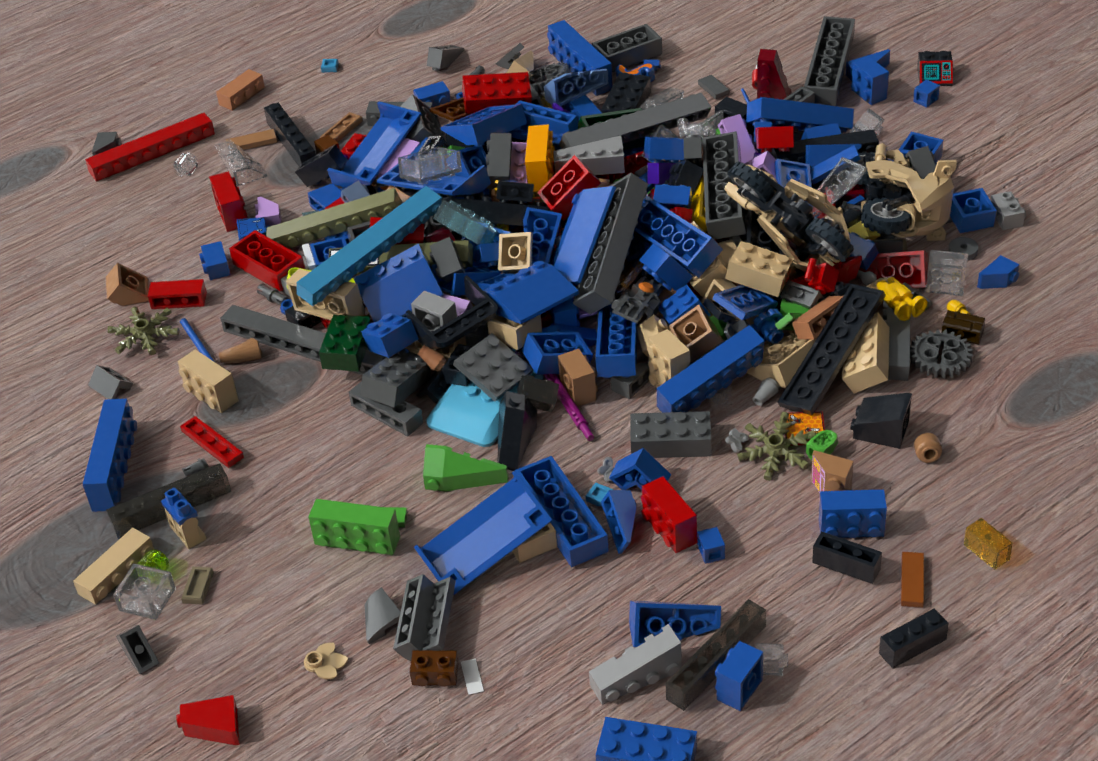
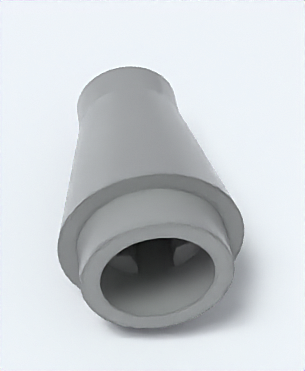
M772 378L762 380L753 397V402L758 406H762L767 400L778 393L779 384Z

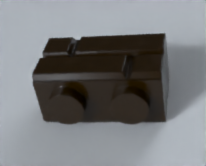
M947 310L941 333L944 330H947V334L954 332V336L961 335V340L967 339L968 343L979 345L984 332L985 318Z

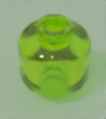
M158 550L148 551L138 562L140 575L150 581L159 579L169 568L168 558Z

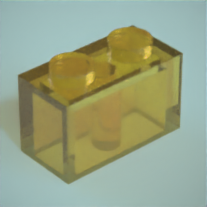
M978 519L966 527L964 545L994 570L1010 560L1013 542L984 519Z

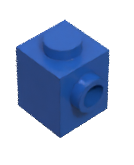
M499 243L479 244L474 248L477 266L486 265L487 268L498 266Z

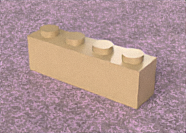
M131 528L73 581L78 595L95 605L105 598L111 590L119 585L123 579L154 552L151 538Z

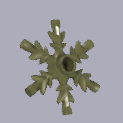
M132 307L131 311L134 316L129 318L134 320L132 321L134 327L129 325L125 327L120 324L119 327L108 326L107 328L108 333H115L116 336L133 334L132 336L125 337L126 340L118 343L120 346L115 348L117 354H121L125 348L131 349L132 343L136 344V340L139 339L141 340L140 344H143L142 349H148L149 355H155L156 350L154 346H157L158 343L154 341L153 334H157V336L161 334L168 337V334L179 335L180 332L179 328L171 329L172 326L154 328V326L160 325L162 321L168 319L165 316L172 313L168 308L164 309L161 314L157 312L154 319L151 317V321L148 322L146 317H144L145 312L140 313L138 307Z
M787 412L781 413L780 422L774 421L777 429L773 428L775 433L769 436L768 430L764 433L761 425L757 429L751 423H748L745 429L752 433L749 437L758 438L756 442L764 441L765 445L763 447L755 445V448L747 447L745 448L747 452L737 454L740 462L747 458H750L749 461H753L757 456L761 458L763 453H768L770 457L764 460L767 463L761 468L766 470L764 479L768 481L772 479L773 470L779 471L776 463H780L777 457L782 455L785 456V461L789 459L792 467H794L795 463L804 470L809 466L807 461L801 459L805 456L804 454L796 453L797 450H789L788 447L791 444L798 446L797 443L807 444L806 439L814 437L815 432L812 430L803 434V430H801L796 436L792 434L789 439L784 438L783 435L789 432L786 429L792 424L791 422L787 423L789 417Z

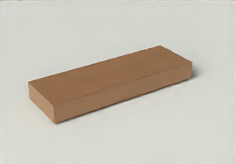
M349 112L321 135L320 138L328 134L339 142L363 121L362 116Z
M274 129L226 139L229 153L277 143Z

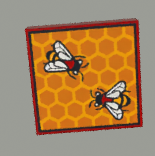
M823 411L814 412L813 415L803 412L789 413L787 423L791 422L792 424L786 429L789 432L784 434L786 439H789L792 434L796 436L801 430H803V434L814 430L815 435L820 431H824Z

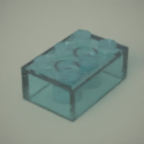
M443 200L433 217L435 221L477 245L492 243L498 232L493 228L494 224L490 223V221L483 217L479 219V216L474 212L463 208L452 200L449 203Z

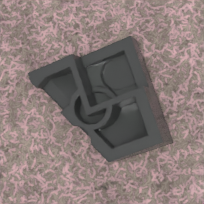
M379 588L364 604L366 640L368 644L385 636V629L398 623L401 613L383 588Z

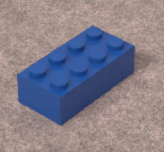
M605 717L596 751V761H695L697 731Z

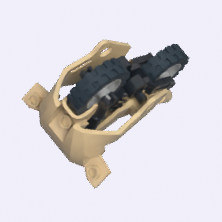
M881 143L877 145L875 153L862 151V153H859L861 160L842 169V175L845 176V179L850 180L852 183L856 182L858 185H863L867 195H870L866 198V201L861 202V223L864 224V227L869 228L873 232L892 234L901 238L926 235L927 241L945 240L946 231L943 225L950 217L954 191L950 176L956 170V160H938L935 171L921 179L917 171L910 168L909 159H906L904 154L899 150L887 151V146Z
M739 161L728 171L727 175H729L728 177L734 184L728 182L724 190L727 192V195L746 210H752L760 215L757 221L787 257L794 259L788 280L791 281L796 276V269L806 272L810 258L817 260L816 265L828 263L834 266L833 262H845L854 251L853 245L850 244L842 208L839 207L837 209L827 200V195L794 179H791L784 188L778 184L772 174ZM809 204L826 214L824 220L814 218L813 208ZM787 239L798 247L794 252L790 248ZM803 253L810 254L804 262L798 259Z

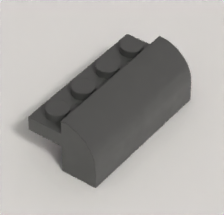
M422 574L407 581L393 647L403 658L411 661L412 650H444L456 583L452 577L433 583Z

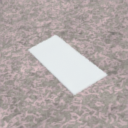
M476 658L462 661L461 666L468 695L483 692Z

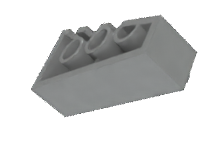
M621 136L553 151L555 174L574 155L594 175L625 173Z
M669 624L662 627L663 632L655 637L651 634L644 638L646 642L636 648L631 646L625 649V652L618 659L612 657L589 671L590 686L601 704L615 701L623 695L633 693L642 687L655 684L663 678L674 676L682 671L681 642Z

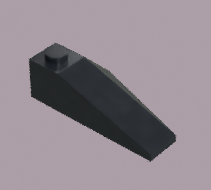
M506 391L499 404L497 463L506 465L507 470L511 471L518 469L537 427V409L523 394Z

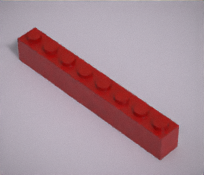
M203 112L85 159L88 171L97 182L215 135L213 123Z

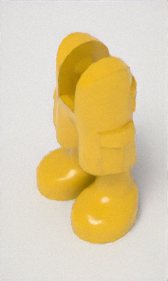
M894 277L888 278V283L882 280L876 284L877 289L883 290L886 295L884 301L889 307L894 308L896 317L902 321L909 320L911 315L914 318L918 317L927 307L928 302L923 296H916L912 299V292Z

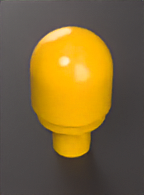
M958 300L948 302L947 310L970 315L966 311L965 305Z

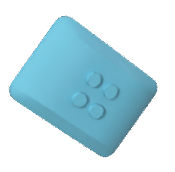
M533 370L530 376L509 392L523 394L529 399L542 383L543 375L536 374ZM471 380L467 386L452 384L427 417V426L482 447L492 446L498 440L499 404L503 396L494 402Z

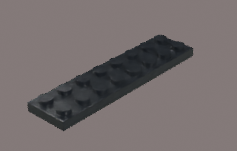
M854 284L849 286L778 400L780 407L809 415L814 414L886 295L883 290Z

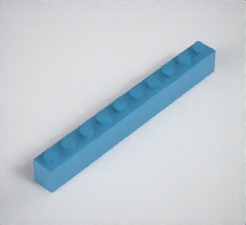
M427 186L422 188L297 281V295L312 307L318 302H322L327 295L335 292L339 286L348 282L356 273L363 271L368 264L375 262L380 255L388 252L393 245L401 242L405 236L413 233L421 224H425L434 214H438L442 208V197Z

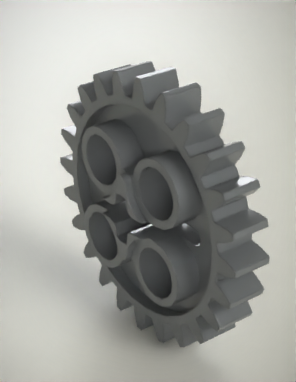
M564 62L548 64L546 67L542 66L541 69L533 71L531 73L533 76L529 82L536 92L544 91V86L551 80L571 71L567 63Z
M938 329L936 333L929 330L928 335L922 332L921 337L916 336V340H912L910 359L911 364H915V369L920 368V373L927 371V376L934 374L935 378L938 375H942L945 378L946 375H949L952 378L953 373L960 375L961 371L966 372V367H970L973 349H970L971 344L967 343V339L961 340V335L954 336V332L947 334V330H944L943 333H940ZM943 343L944 349L942 351L941 363L937 364L940 353V346Z

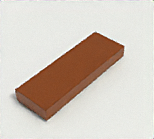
M902 551L901 606L923 608L924 553Z

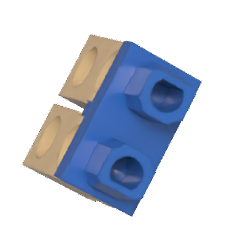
M176 488L165 492V499L161 500V503L165 508L169 525L186 547L190 549L206 540L205 533L198 526L197 511Z

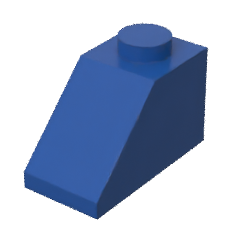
M1000 255L979 273L977 287L980 289L1007 288L1019 278V264Z

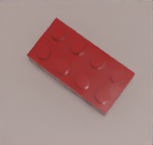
M528 72L462 76L465 114L476 113L492 106L515 105L519 100L528 103L532 101Z
M256 230L229 248L233 265L280 292L283 290L281 279L288 275L289 269H305L301 255Z

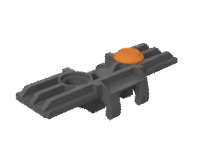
M643 276L636 284H633L632 289H623L621 296L612 302V308L614 309L612 313L635 323H638L645 313L648 319L659 311L660 300L658 296L665 287Z

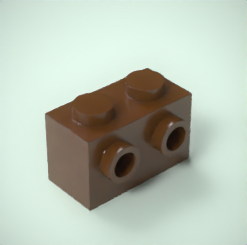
M412 650L410 665L412 685L456 686L459 666L457 651Z

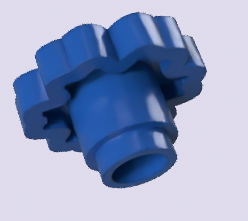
M769 309L766 313H760L754 319V324L751 327L762 337L764 342L767 340L775 344L782 340L784 333L783 330H778L774 324L784 316L778 309Z

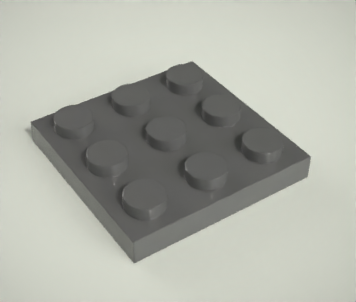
M492 333L455 359L453 363L459 371L494 402L533 372L532 367Z

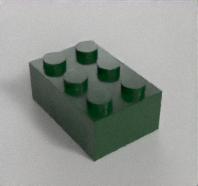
M333 314L319 350L322 369L359 372L367 350V345L361 331L371 324L370 317Z

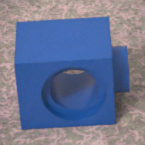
M926 79L914 88L913 102L927 108L939 99L940 85Z
M714 527L697 531V546L704 563L725 559V544L718 528Z

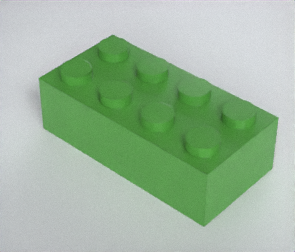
M316 499L308 516L315 545L393 555L400 539L396 511L393 508Z

